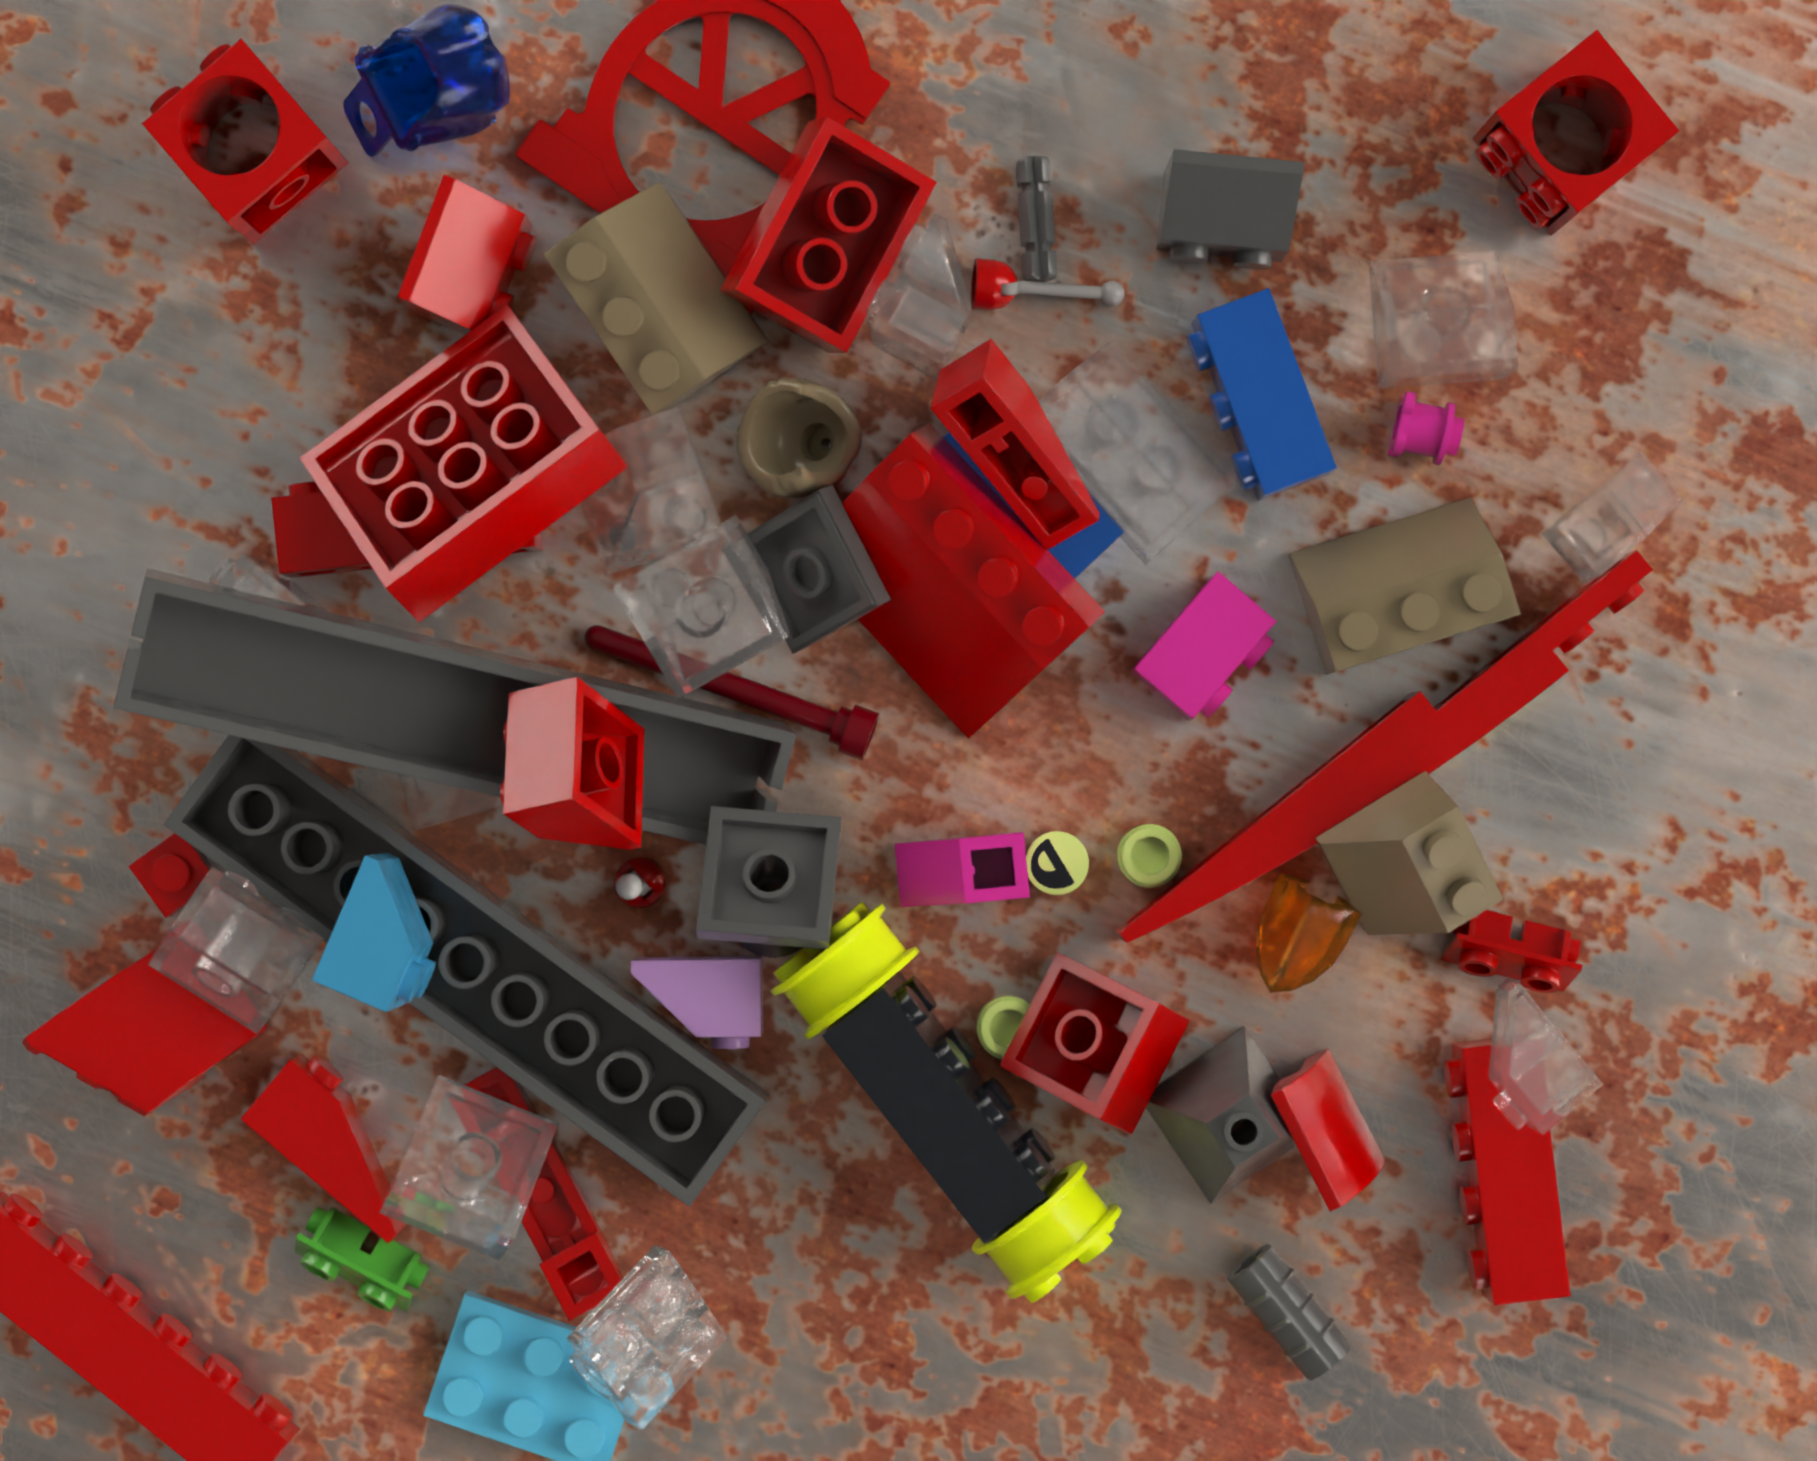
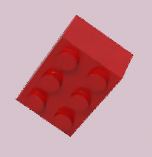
M829 117L809 121L719 291L827 353H847L937 182Z

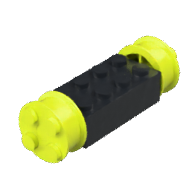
M862 901L833 924L829 948H801L775 970L773 974L779 980V983L770 992L773 996L781 993L787 996L809 1025L804 1033L808 1040L830 1026L822 1037L979 1236L971 1248L976 1255L987 1253L1010 1282L1005 1291L1010 1299L1025 1295L1030 1303H1034L1050 1292L1061 1281L1060 1276L1057 1274L1076 1258L1082 1265L1088 1263L1112 1243L1113 1240L1109 1233L1115 1228L1114 1222L1120 1216L1122 1209L1117 1203L1106 1206L1083 1177L1088 1168L1083 1160L1074 1162L1054 1174L1055 1169L1050 1162L1055 1159V1155L1045 1139L1034 1128L1025 1132L1010 1113L1016 1106L1006 1089L994 1077L985 1081L971 1063L976 1058V1054L966 1038L955 1027H951L946 1031L931 1012L937 1005L927 988L915 976L906 980L900 972L905 965L920 952L916 946L907 950L904 948L881 918L882 913L886 909L882 903L870 911Z

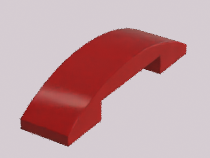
M495 1067L450 1092L448 1095L477 1150L484 1151L542 1260L539 1266L569 1322L627 1290L622 1274L594 1214L551 1134L522 1086L502 1070Z

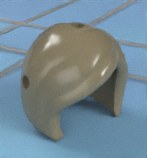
M782 377L769 381L765 387L759 388L756 395L752 397L751 404L746 408L741 418V424L737 428L736 451L745 471L762 489L786 498H803L830 485L835 487L845 478L850 465L861 448L862 432L857 416L851 406L831 389L807 379Z

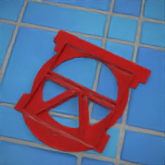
M657 0L634 17L609 46L593 77L585 110L582 113H576L567 108L554 127L543 120H538L517 150L516 156L601 214L640 193L628 178L621 164L615 142L614 123L616 105L621 87L628 73L779 176L792 153L749 125L748 122L807 94H812L816 98V119L829 117L844 127L848 120H855L863 125L890 87V81L871 69L862 35L852 16L840 0ZM733 14H741L761 20L776 28L795 45L805 60L803 68L723 106L729 19ZM696 17L703 20L698 89L646 54V48L661 34L675 25ZM766 201L754 209L730 218L718 220L686 218L725 277L729 273ZM745 306L752 315L754 313V310Z

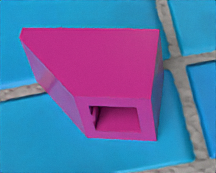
M1023 832L895 843L900 907L966 904L1030 897Z

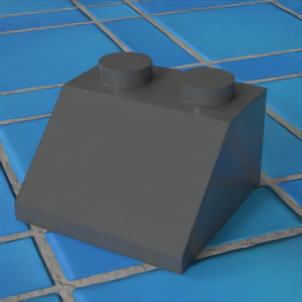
M1174 149L1163 174L1156 250L1170 251V259L1182 263H1207L1208 255L1234 257V266L1253 270L1270 269L1272 261L1282 262L1290 248L1303 178L1304 162Z

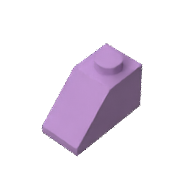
M763 956L636 957L631 960V974L695 1037H711V1048H749L750 1037L762 1036L764 1032Z

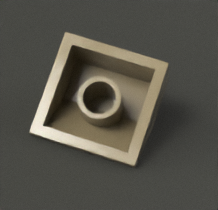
M1426 771L1316 837L1326 860L1367 935L1449 933L1504 900L1458 805Z

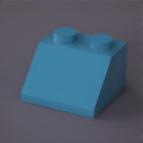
M389 853L364 856L312 978V981L384 1012L410 1003L414 996L420 999L429 984L436 962L427 959L433 941L398 857Z

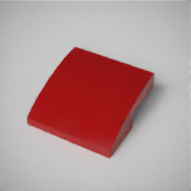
M1329 1048L1306 1058L1300 1071L1276 1082L1270 1095L1330 1212L1336 1210L1367 1187L1380 1173L1386 1160Z

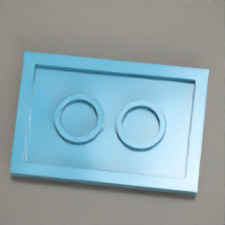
M467 1290L462 1299L423 1416L555 1461H611L648 1351Z

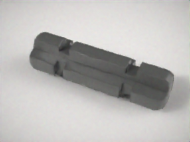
M1027 156L1018 159L1016 163L1017 187L1022 188V192L1018 193L1021 247L1026 248V252L1022 253L1021 256L1022 275L1025 281L1046 282L1055 279L1057 275L1056 251H1051V246L1055 245L1052 191L1047 190V186L1051 185L1052 182L1051 163L1049 158L1045 156Z

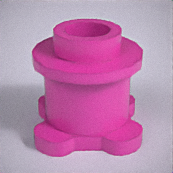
M1406 391L1405 395L1401 394L1387 455L1398 457V454L1402 455L1403 451L1432 457V463L1440 466L1445 454L1453 456L1457 454L1464 429V418L1454 416V403L1447 402L1445 408L1415 401L1416 393Z

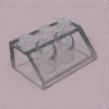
M1113 340L1109 341L1067 374L1038 401L1089 495L1124 532L1120 538L1145 565L1154 559L1239 481L1228 465Z

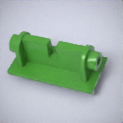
M317 1207L305 1227L307 1231L314 1234L313 1238L309 1239L300 1233L296 1237L295 1253L303 1257L300 1264L306 1270L324 1280L333 1282L338 1275L360 1287L357 1295L368 1304L380 1310L390 1312L393 1306H396L407 1312L413 1294L405 1290L406 1285L408 1284L419 1289L430 1269V1266L420 1261L422 1254L394 1240L388 1244L380 1237L371 1255L360 1250L371 1231L368 1226L345 1215L334 1207H331L328 1212Z

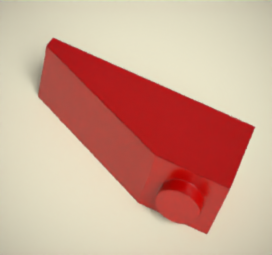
M989 339L939 370L930 409L1046 551L1099 521L1100 513L1033 391L992 339Z
M303 1054L290 1059L240 1119L389 1244L407 1224L352 1096L340 1086L344 1077L335 1067L317 1055H314L310 1060Z

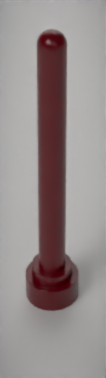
M601 625L591 626L585 633L586 645L595 651L830 736L828 742L838 745V752L863 761L879 719L880 713L856 704L853 710L841 706L838 712Z

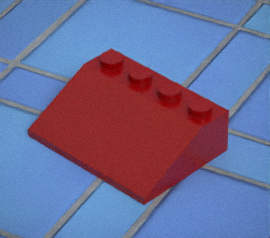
M507 304L300 457L307 471L384 587L418 622H421L628 468Z
M931 423L909 434L842 503L891 598L887 603L860 617L858 621L968 739L1105 613L1099 604L1048 550L1046 551L1032 532Z

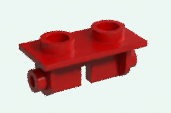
M1486 910L1450 932L1456 935L1441 954L1440 960L1458 964L1461 971L1473 976L1490 977L1496 974L1520 980V984L1531 991L1552 993L1557 990L1563 992L1582 971L1583 965L1576 963L1581 949V940L1571 938L1569 930L1525 920L1522 924L1520 941L1510 938L1513 916Z

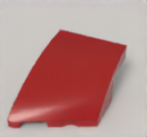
M194 925L81 997L26 1036L22 1043L31 1053L35 1055L43 1053L77 1072V1079L95 1089H104L111 1092L118 1102L145 1117L197 1084L210 1068L261 1037L268 1027L196 925Z

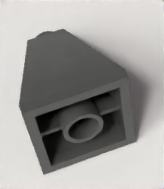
M1244 1026L1160 1082L1146 1106V1109L1210 1204L1296 1147L1270 1095L1276 1082L1280 1079ZM1240 1119H1245L1243 1125L1237 1131L1231 1133L1233 1124Z

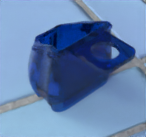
M458 4L439 5L407 26L394 30L389 37L372 46L365 44L359 48L355 56V65L361 79L345 98L343 108L365 153L370 157L378 155L392 138L400 149L415 151L420 146L468 137L485 130L497 121L495 114L509 103L510 81L506 58L493 44L487 22L476 11ZM361 102L367 104L373 113L376 122L375 136H372L367 131L362 122L360 114Z

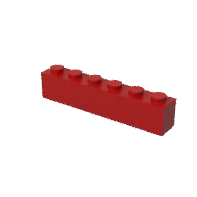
M4 1192L0 1193V1312L186 1461H275L300 1430L298 1426L290 1421L293 1414L285 1404L268 1393H262L261 1396L257 1395L240 1381L243 1374L230 1360L217 1353H212L211 1356L207 1355L190 1341L193 1334L181 1321L167 1313H162L161 1316H158L140 1301L143 1297L142 1292L131 1281L116 1273L108 1276L90 1261L93 1257L92 1252L81 1241L66 1233H62L59 1237L40 1221L43 1217L42 1212L28 1199L15 1193L11 1194L10 1197Z

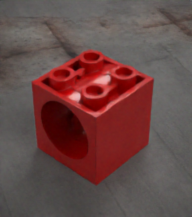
M1596 30L1496 110L1472 139L1479 146L1475 153L1485 170L1495 179L1499 180L1504 177L1519 197L1515 199V202L1524 218L1537 229L1544 226L1552 236L1675 136L1679 129L1600 32ZM1547 104H1564L1582 111L1594 122L1603 141L1601 154L1603 163L1599 173L1591 175L1566 173L1554 167L1543 157L1534 140V123L1532 121L1535 108Z
M239 39L232 46L230 44H223L209 53L200 64L199 69L201 73L185 87L175 86L160 95L150 108L152 115L141 124L221 217L254 245L348 165L349 162L242 39ZM248 104L263 106L265 104L277 108L280 125H278V140L269 157L261 165L246 173H232L229 175L213 173L209 162L208 147L212 132L218 122L230 111Z

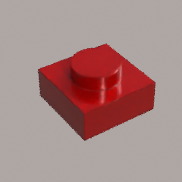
M176 833L128 866L165 918L172 917L222 881V878L207 857Z

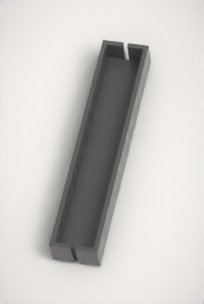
M150 568L146 569L131 636L142 638L143 642L129 639L113 707L114 709L500 797V787L505 779L506 745L503 738V727L508 717L509 693L578 677L645 728L642 830L704 845L707 842L711 806L764 811L777 810L778 801L766 789L756 787L758 776L769 787L782 790L797 733L781 721Z

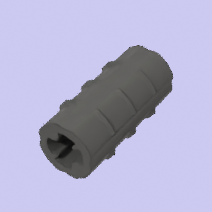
M1266 1244L1240 1262L1226 1279L1244 1300V1305L1249 1306L1264 1325V1330L1269 1331L1284 1350V1355L1289 1356L1306 1379H1316L1343 1359L1349 1352L1351 1344L1336 1327L1334 1319L1329 1318L1316 1302L1314 1294L1308 1292L1293 1273L1294 1269L1288 1267L1272 1245Z

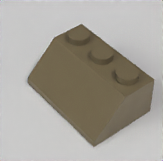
M662 182L656 183L595 216L543 253L652 416L667 413L769 342L745 305L719 291L726 278Z
M1471 497L1288 554L1326 675L1521 615L1502 552Z

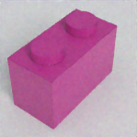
M1217 571L1183 608L1130 672L1186 720L1194 719L1199 712L1209 718L1233 691L1225 681L1242 663L1251 670L1275 641L1266 633L1277 621Z

